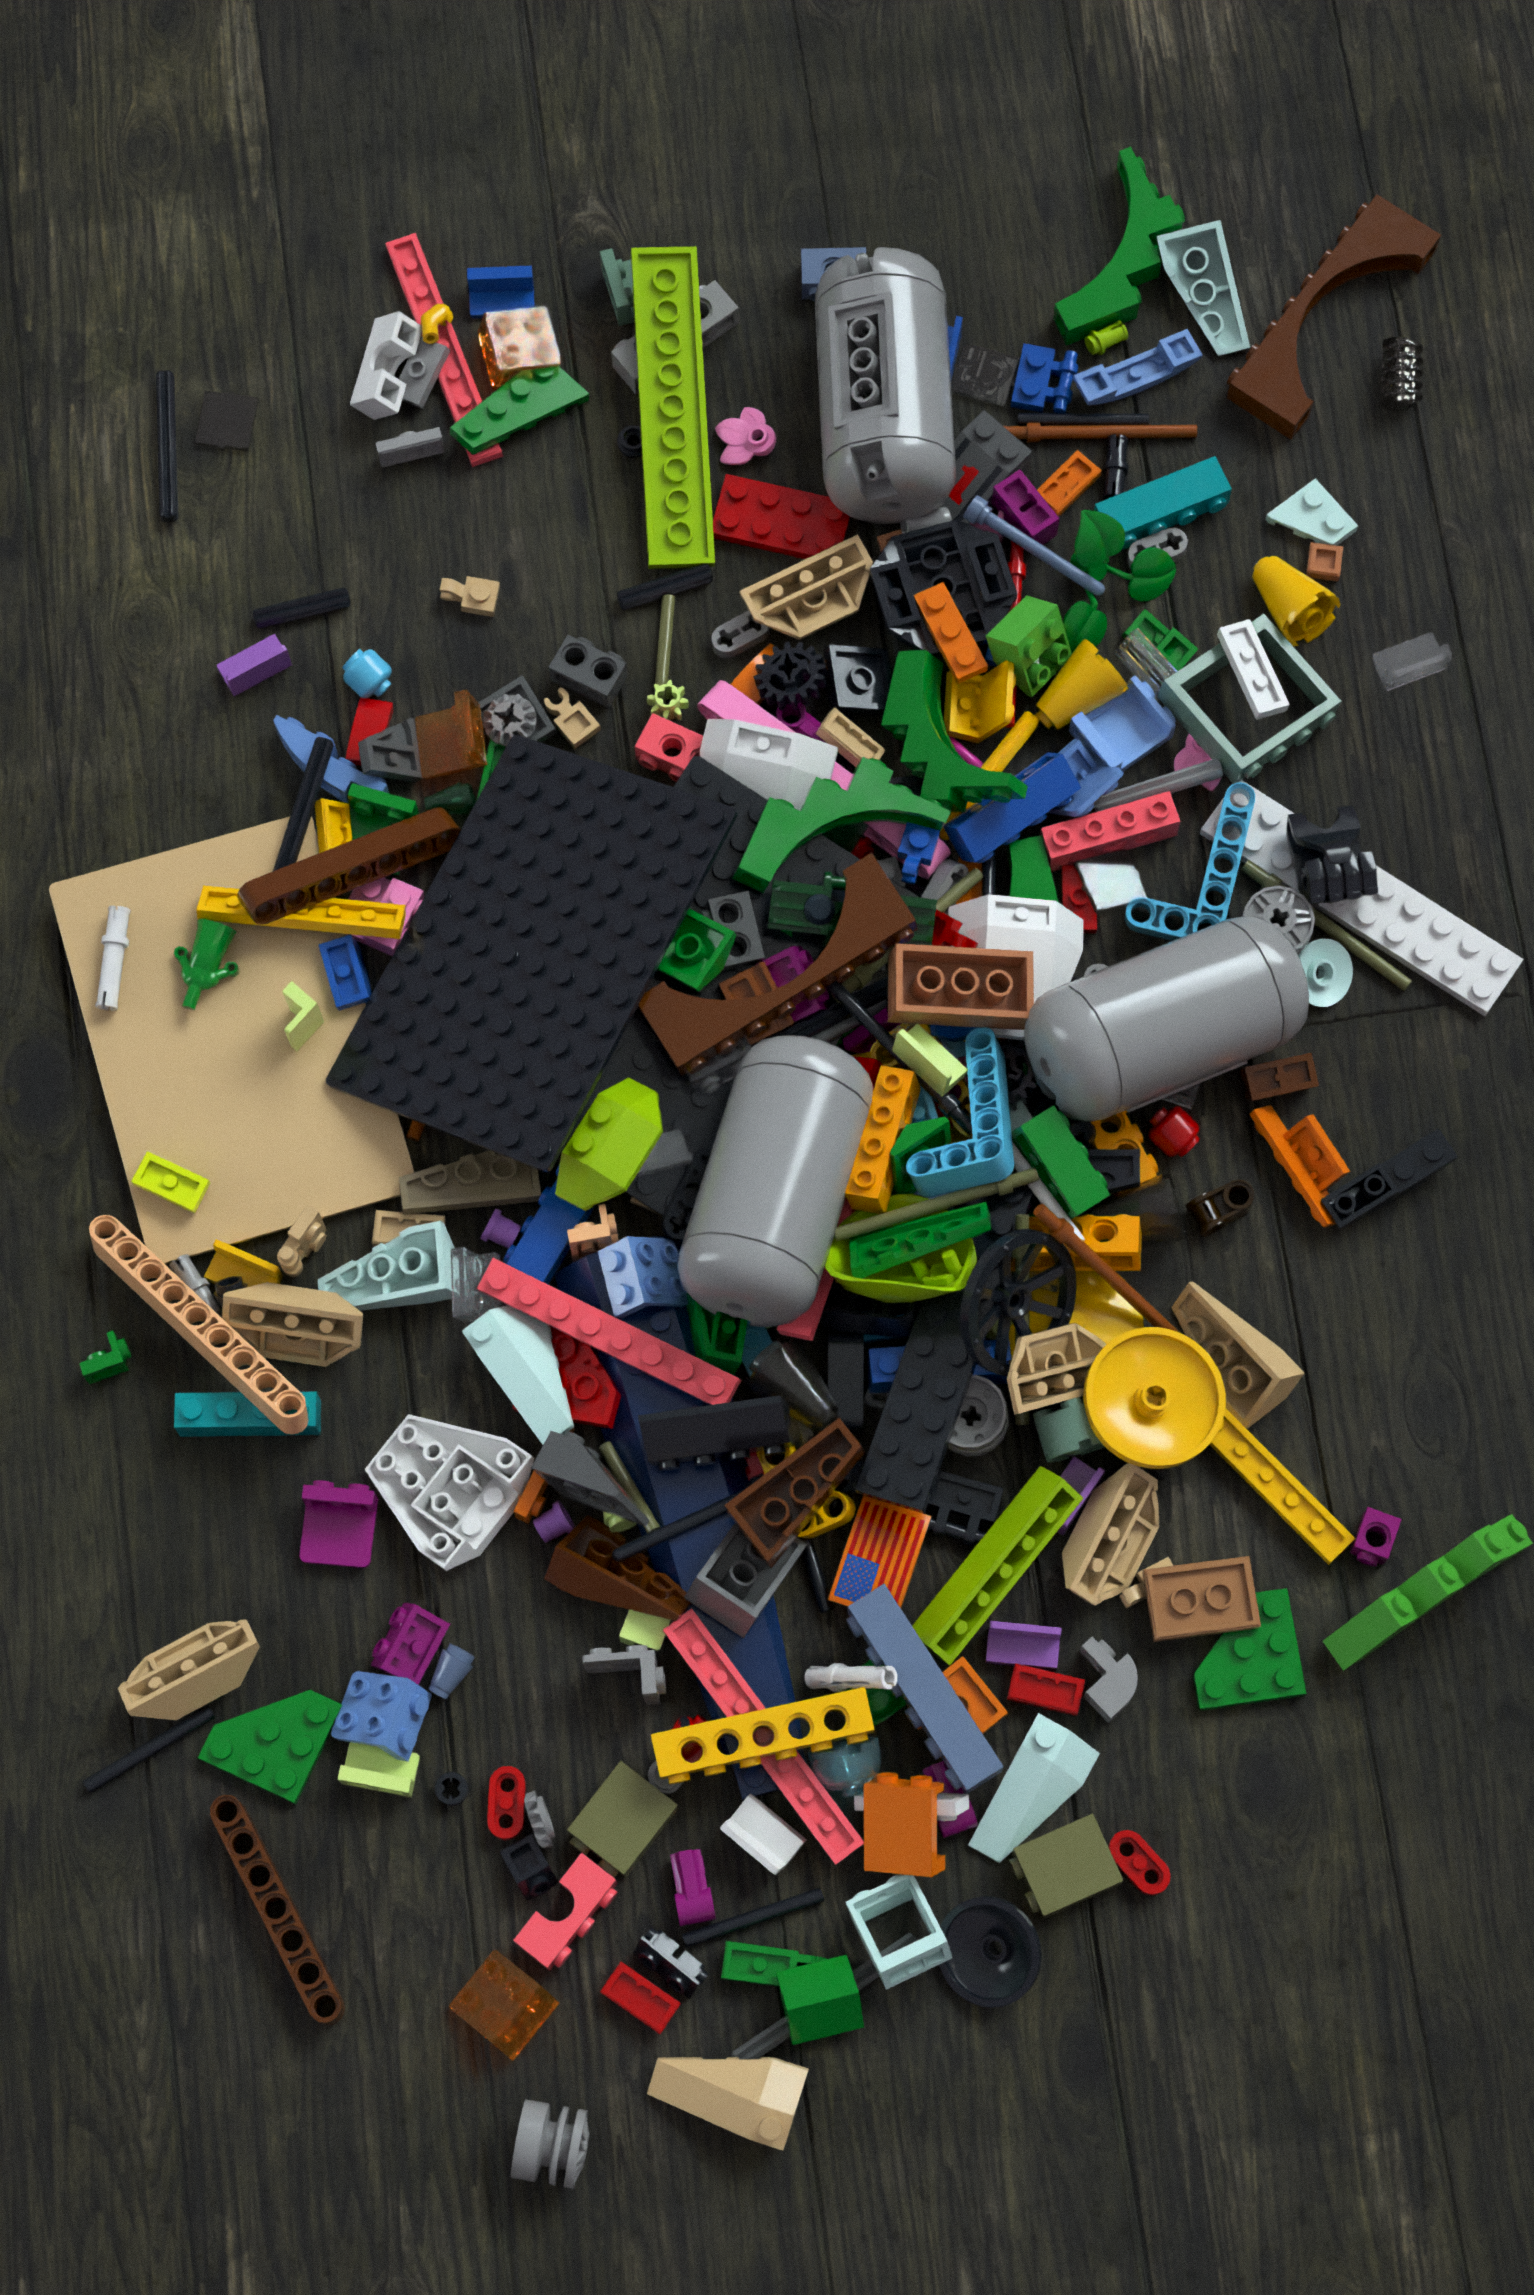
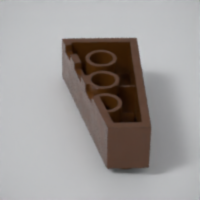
M838 1418L725 1504L727 1513L770 1569H772L861 1458L863 1451L860 1443L841 1419Z

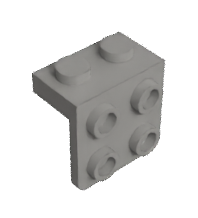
M646 1645L626 1647V1652L612 1653L611 1648H594L590 1650V1655L582 1656L583 1665L587 1673L641 1670L642 1695L646 1705L660 1704V1694H666V1677L663 1666L658 1667L655 1651L648 1650Z

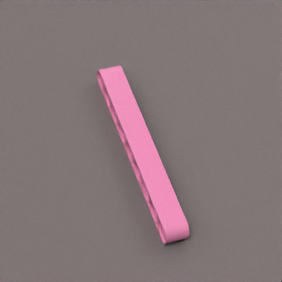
M719 680L697 704L698 710L706 719H734L794 732L723 680ZM835 762L831 780L837 782L842 789L846 790L853 774ZM888 821L850 824V826L865 837H869L873 843L892 857L896 856V859L904 865L905 859L898 858V850L906 824ZM940 838L931 866L920 864L918 876L921 878L929 879L938 866L951 854L948 846Z

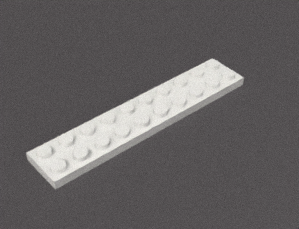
M1252 787L1255 793V803L1241 861L1244 863L1247 860L1252 861L1269 875L1274 873L1282 879V884L1285 887L1299 892L1293 860L1286 837L1287 817L1289 814L1295 813ZM1241 793L1233 794L1230 797L1231 804L1237 808H1243L1248 805L1247 797ZM1223 799L1200 831L1202 836L1212 842ZM1226 826L1222 829L1223 836L1228 840L1234 841L1240 837L1239 830L1234 826ZM1376 866L1377 894L1361 896L1356 900H1342L1337 903L1310 904L1483 1016L1487 1015L1524 960L1378 866Z

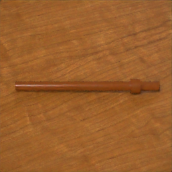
M1026 423V426H1003L1017 439H1026L1027 443L1040 442V439H1107L1108 436L1116 434V438H1119V434L1125 435L1128 438H1197V425L1040 426V423Z
M1039 1204L1034 1209L1033 1214L1049 1228V1234L1059 1243H1065L1151 1325L1178 1332L1166 1318L1074 1233V1227L1064 1218H1058L1044 1204Z

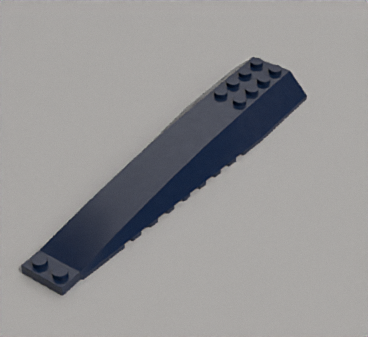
M653 1236V1237H649V1238H665V1239H669V1238L666 1237V1236ZM683 1239L673 1240L678 1250V1253L680 1252L681 1246L683 1244ZM598 1252L586 1255L554 1274L560 1291L614 1317ZM649 1305L624 1318L615 1317L696 1357L686 1305L683 1307ZM594 1348L621 1394L613 1429L600 1427L605 1442L612 1443L660 1527L745 1489L744 1485L750 1482L745 1471L747 1466L746 1460L730 1461L729 1456L716 1457L714 1464L695 1466L694 1461L680 1462V1468L665 1471H660L659 1466L650 1464L638 1415L708 1406L709 1404ZM725 1513L648 1549L647 1551L655 1572L665 1573L684 1591L688 1592L698 1573L735 1522L728 1513ZM637 1523L641 1536L648 1534L643 1525ZM774 1595L744 1638L694 1604L686 1610L687 1612L691 1608L765 1708L796 1702ZM696 1677L711 1720L726 1718ZM799 1719L794 1720L789 1725L788 1731L792 1737L802 1739ZM725 1735L719 1739L725 1755L733 1754L738 1749L739 1742L734 1736ZM798 1749V1753L807 1764L803 1749ZM739 1763L730 1764L735 1773L742 1801L749 1794L759 1797L780 1790L761 1764L742 1769Z

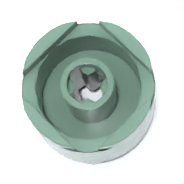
M1080 1397L1060 1403L1061 1408L1053 1411V1408L1033 1413L1034 1423L1047 1463L1067 1460L1069 1456L1078 1454L1082 1456L1105 1448L1091 1429L1085 1412L1084 1402Z

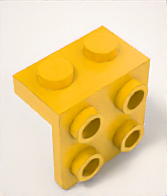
M1006 660L985 675H977L959 684L956 683L951 671L947 672L944 724L948 736L978 744L1011 722L1015 710L1012 704L1013 689L1016 683L1014 663Z

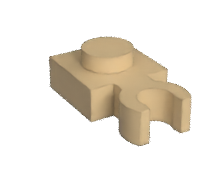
M560 687L558 695L563 701L555 705L548 698H545L544 704L550 714L558 716L553 720L554 726L575 750L598 733L601 727L580 701L571 706L569 694Z

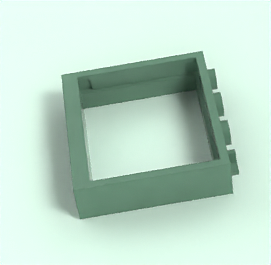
M1265 614L1251 622L1262 646L1316 706L1314 709L1242 757L1187 694V691L1230 663L1221 643L1165 679L1157 695L1211 759H1219L1223 773L1233 784L1245 777L1247 779L1249 777L1254 778L1262 770L1264 764L1269 761L1272 764L1279 761L1287 753V749L1293 744L1300 746L1312 736V731L1318 727L1321 729L1327 728L1328 724L1337 718L1335 713L1342 702Z

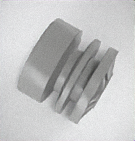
M1272 886L1263 888L1250 898L1244 908L1243 916H1256L1270 923L1272 920H1275L1276 923L1273 925L1284 934L1293 945L1297 955H1299L1305 946L1309 944L1315 923L1312 906L1304 895L1289 887Z
M972 1375L948 1444V1448L952 1452L966 1457L982 1456L993 1451L1004 1440L1009 1427L1008 1409L1001 1390L989 1379ZM971 1411H975L977 1418L981 1420L974 1421L973 1426H967L966 1419L963 1416L967 1417Z
M525 2099L515 2141L511 2178L536 2182L541 2167L544 2166L549 2167V2185L555 2186L559 2170H566L564 2188L574 2189L576 2180L581 2170H583L589 2141L588 2110L578 2109L574 2125H569V2107L564 2106L558 2121L552 2122L550 2121L549 2103Z

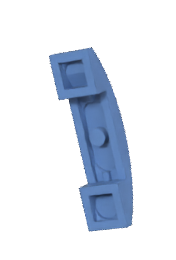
M1186 329L1159 340L1156 348L1104 368L1103 364L1097 365L1073 375L1072 379L1087 405L1103 404L1134 395L1155 386L1199 361L1203 355L1189 330Z

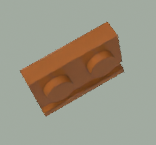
M764 961L719 983L726 1000L755 997L778 988ZM791 1014L783 1019L776 1017L766 1024L767 1027L760 1034L751 1038L747 1035L745 1038L749 1046H752L794 1025L795 1022Z

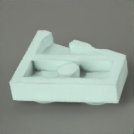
M1316 478L1266 516V521L1271 525L1278 523L1294 530L1293 534L1299 537L1309 538L1316 543L1339 545L1355 533L1358 528L1353 519Z

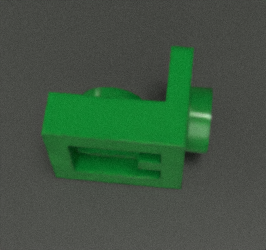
M114 1331L107 1332L112 1348L111 1352L98 1351L87 1356L86 1361L79 1363L82 1374L89 1385L129 1370L126 1359L131 1358L125 1338L118 1339Z

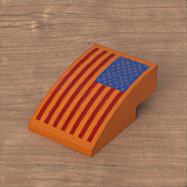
M863 1496L828 1600L849 1606L885 1584L899 1607L902 1608L932 1516Z

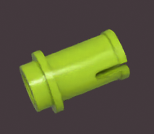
M1120 320L1097 332L1092 330L1085 337L1086 348L1092 355H1102L1105 353V349L1128 339V331Z

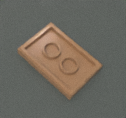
M1249 1556L1151 1568L1142 1571L1154 1642L1259 1629L1261 1627Z

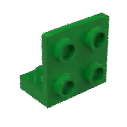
M354 783L351 784L348 799L351 806L352 840L419 814L417 803L414 800ZM400 871L393 873L392 875L397 876L400 874Z

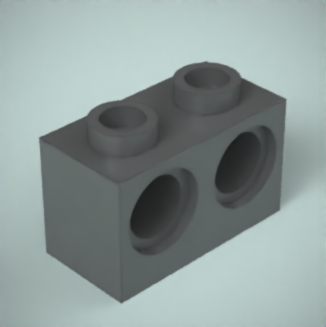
M570 635L566 636L549 665L551 681L608 709L628 677L627 663L624 662L621 656L611 651L605 653L595 648V645L586 638L578 637L576 639ZM580 658L583 660V662L577 666H572L567 663L570 659ZM602 672H608L613 675L607 680L597 678Z
M749 891L708 899L704 905L705 910H701V915L734 931L737 934L734 941L740 943L744 950L743 955L740 957H734L729 954L724 969L721 972L755 965L763 961L765 956ZM722 908L731 909L735 914V922H723L719 918L718 911Z

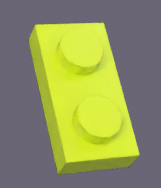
M148 1151L131 1181L133 1185L193 1213L198 1209L210 1185L208 1179Z

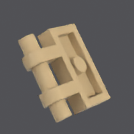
M308 1204L288 1231L289 1237L277 1254V1259L283 1272L289 1277L300 1275L303 1270L301 1261L303 1257L308 1258L312 1250L317 1252L327 1237L325 1234L327 1229L319 1211Z

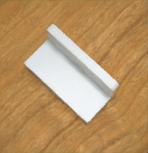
M752 1794L746 1797L732 1817L726 1820L720 1827L726 1835L774 1875L788 1865L807 1840Z

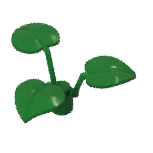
M1082 510L1080 527L1075 540V552L1070 559L1072 565L1097 581H1101L1107 572L1130 580L1128 594L1138 601L1153 600L1167 590L1176 573V564L1167 552L1157 547L1142 550L1132 562V573H1126L1113 568L1106 563L1109 562V556L1116 555L1123 548L1125 541L1124 528L1116 519L1105 513ZM1085 588L1084 590L1090 600V605L1084 601L1075 603L1067 611L1062 621L1072 653L1084 639H1087L1096 647L1103 639L1107 629L1106 615L1096 610L1098 602L1094 594Z

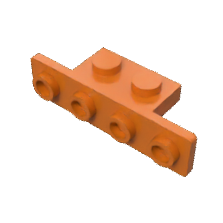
M1271 1105L1254 1109L1250 1116L1255 1122L1256 1130L1266 1139L1273 1150L1275 1159L1283 1165L1289 1174L1293 1187L1302 1194L1310 1207L1314 1219L1324 1228L1335 1225V1221L1321 1202V1199L1329 1195L1327 1190L1351 1171L1313 1114L1308 1115L1291 1129L1287 1130Z

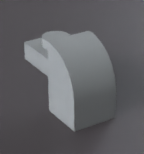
M1091 1637L1082 1645L1080 1653L1102 1677L1086 1691L1084 1698L1107 1723H1110L1129 1704L1133 1697L1138 1681L1137 1669L1128 1653L1116 1662L1113 1659L1116 1656L1113 1649L1104 1640L1101 1639L1097 1642Z

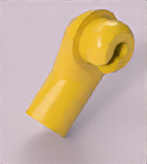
M436 304L421 316L422 337L425 343H436L439 340L438 325L446 326L445 320L449 323L452 322L453 313L450 311L449 306Z

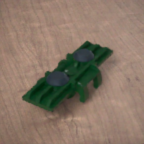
M824 871L821 886L773 880L767 928L825 935L822 941V949H824L836 929L844 903L831 900L832 890L846 891L844 877L832 876L831 872ZM900 895L916 919L918 930L914 932V937L905 944L932 945L937 900Z

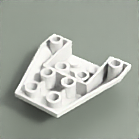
M707 719L700 748V757L767 800L769 797L775 800L783 799L790 802L795 809L800 811L815 778L831 779L838 747L799 733L744 721Z
M988 894L949 906L948 916L963 923L958 933L977 942L976 948L1033 951L1034 1003L1038 997L1047 991L1071 982L1083 952L1084 920L1057 901ZM990 1028L994 1031L996 1038L1024 1040L1025 1030Z
M408 1414L368 1464L365 1471L418 1551L447 1571L480 1556L514 1513V1509L529 1481L534 1457L507 1438Z

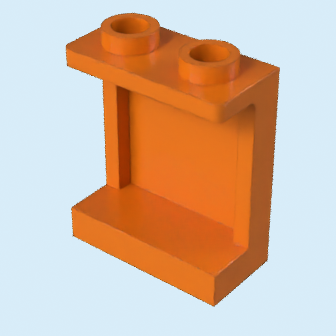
M891 1772L878 1773L876 1778L864 1783V1871L933 1877L945 1870V1855L937 1854V1795L944 1791V1783L932 1782V1777L926 1775L912 1776L910 1780L898 1779V1774Z

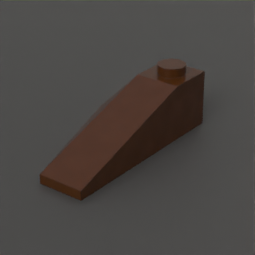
M589 1515L555 1547L544 1579L573 1596L675 1621L692 1605L691 1602L684 1598L687 1594L686 1591L665 1573H656L647 1565L648 1558L643 1553H639L622 1562H616L612 1558V1552L614 1549L624 1545L626 1538L619 1532H611L608 1526Z

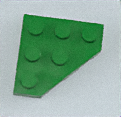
M1287 1588L1255 1592L1261 1627L1259 1629L1223 1633L1195 1671L1193 1681L1199 1711L1306 1695Z
M308 1690L215 1724L198 1759L296 1805L331 1734L342 1704L312 1690Z

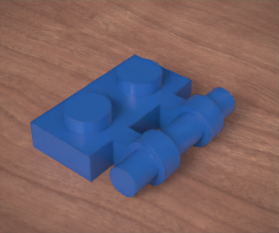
M1024 343L1011 407L1043 413L1046 401L1054 403V413H1066L1067 404L1071 403L1073 391L1071 390L1072 378L1078 372V365L1076 364L1078 354L1075 351L1068 350L1065 352L1063 361L1058 362L1054 361L1056 349ZM1050 375L1060 377L1058 387H1048Z

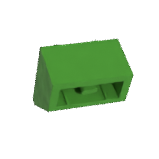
M1028 595L986 635L995 664L998 666L1006 660L1014 663L1015 684L1030 697H1033L1059 671L1072 654L1058 605Z

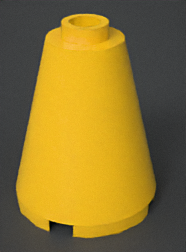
M1277 556L1264 557L1254 566L1252 578L1279 631L1292 646H1299L1296 641L1302 639L1307 643L1314 640L1332 624L1335 616L1332 614L1335 605L1340 608L1339 598L1333 592Z
M1087 639L1079 643L1036 703L1039 711L1035 715L1047 729L1053 726L1056 730H1059L1068 725L1071 718L1081 711L1086 715L1124 694L1129 689L1125 680L1108 659H1104L1099 654L1096 655L1099 650Z

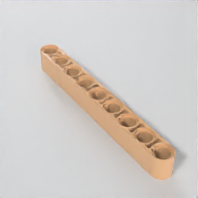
M101 1215L90 1223L89 1233L96 1255L284 1433L291 1435L298 1434L307 1427L309 1419L305 1397L120 1221L110 1215ZM108 1235L112 1236V1237L107 1238V1239H102V1237H104V1236H108ZM127 1257H135L131 1260H124ZM151 1278H157V1280L153 1282H147V1280ZM173 1300H181V1301L178 1302V1303H174V1304L169 1303V1302H171V1301H173ZM198 1321L204 1322L201 1325H192L193 1323ZM220 1343H226V1344H227V1345L224 1346V1347H220V1348L215 1347L216 1345H218V1344H220ZM243 1365H249V1366H250L249 1368L244 1369V1370L238 1369L239 1367H241V1366H243ZM267 1387H272V1388H274V1389H273L272 1391H270V1392H262V1391H261L262 1389L267 1388ZM288 1410H298L294 1414H285Z

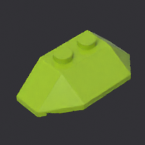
M628 1077L597 1095L561 1153L555 1192L557 1197L586 1211L595 1204L605 1202L627 1191L663 1133L659 1095L655 1090Z

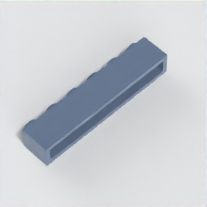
M886 1585L879 1586L849 1605L847 1613L850 1617L845 1619L856 1638L861 1635L869 1645L865 1651L875 1667L882 1665L895 1668L897 1683L889 1690L896 1699L902 1696L909 1708L905 1710V1714L915 1729L921 1726L928 1736V1739L924 1742L932 1756L936 1760L940 1757L943 1759L948 1767V1770L944 1773L955 1790L961 1788L965 1794H968L1001 1773L1004 1766Z

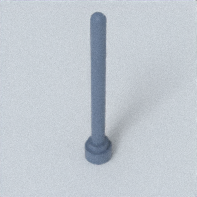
M978 495L972 500L964 513V519L974 525L978 523L982 526L985 523L1092 594L1100 596L1104 593L1105 587L1102 583L992 513V508L988 506V501Z

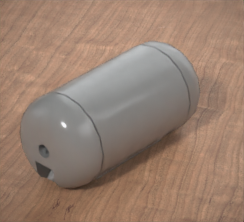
M878 247L875 249L873 257L868 258L865 252L857 254L855 260L849 255L843 256L831 264L822 274L815 294L822 465L826 491L832 503L840 511L858 520L877 524H895L909 518L924 517L944 504L954 487L956 478L947 306L944 286L939 271L932 263L921 255L906 250Z
M1252 915L1230 918L1051 989L1038 997L1030 1009L1028 1019L1025 1022L1024 1044L1027 1059L1042 1093L1049 1099L1056 1100L1055 1104L1059 1107V1110L1069 1119L1092 1122L1106 1119L1125 1110L1131 1112L1245 1065L1247 1060L1279 1048L1294 1039L1307 1020L1309 1007L1307 977L1293 945L1276 926L1263 918Z
M776 1036L764 1039L753 1046L739 1064L678 1257V1272L683 1289L701 1307L715 1315L717 1311H720L734 1318L739 1317L749 1320V1326L772 1327L792 1323L805 1313L816 1297L845 1202L846 1188L873 1095V1084L869 1073L853 1056L841 1048L806 1036Z

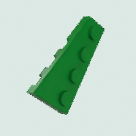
M542 353L450 427V435L474 455L508 439L510 434L522 428L528 430L536 426L539 420L550 415L555 417L564 413L565 408L576 403L581 405L589 401V393L545 353Z
M982 1202L849 1238L850 1268L853 1277L862 1279L992 1230L987 1203Z

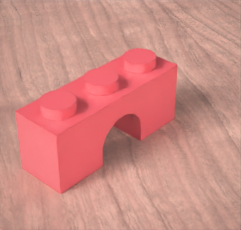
M583 1853L579 1855L559 1881L560 1885L574 1897L572 1913L566 1919L554 1922L547 1920L536 1911L513 1940L516 1945L549 1971L554 1965L560 1968L573 1951L569 1948V1945L577 1935L582 1939L595 1923V1920L591 1918L600 1906L606 1909L618 1893L614 1889L617 1885L616 1879Z

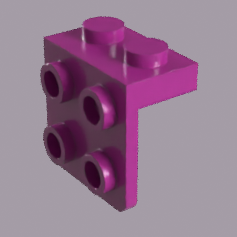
M321 1480L313 1481V1485H303L301 1499L306 1507L299 1554L302 1562L354 1568H367L370 1565L378 1498L374 1491L369 1490V1486L349 1484L348 1489L336 1488L334 1483Z

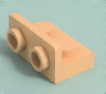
M605 1204L598 1205L601 1224L595 1225L593 1222H583L575 1225L574 1229L567 1230L573 1263L586 1255L596 1253L619 1241L614 1213L607 1214Z

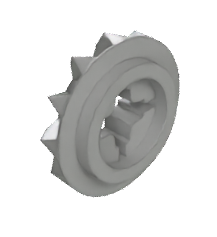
M504 693L502 697L491 700L490 706L484 711L483 726L492 741L499 745L507 746L510 739L515 735L525 738L531 736L536 726V713L531 703L519 694L507 695ZM514 710L513 715L519 722H510L508 727L504 728L505 723L499 716H508L510 711Z
M534 1790L525 1795V1807L538 1844L543 1848L553 1846L551 1839L556 1837L543 1796L537 1797Z

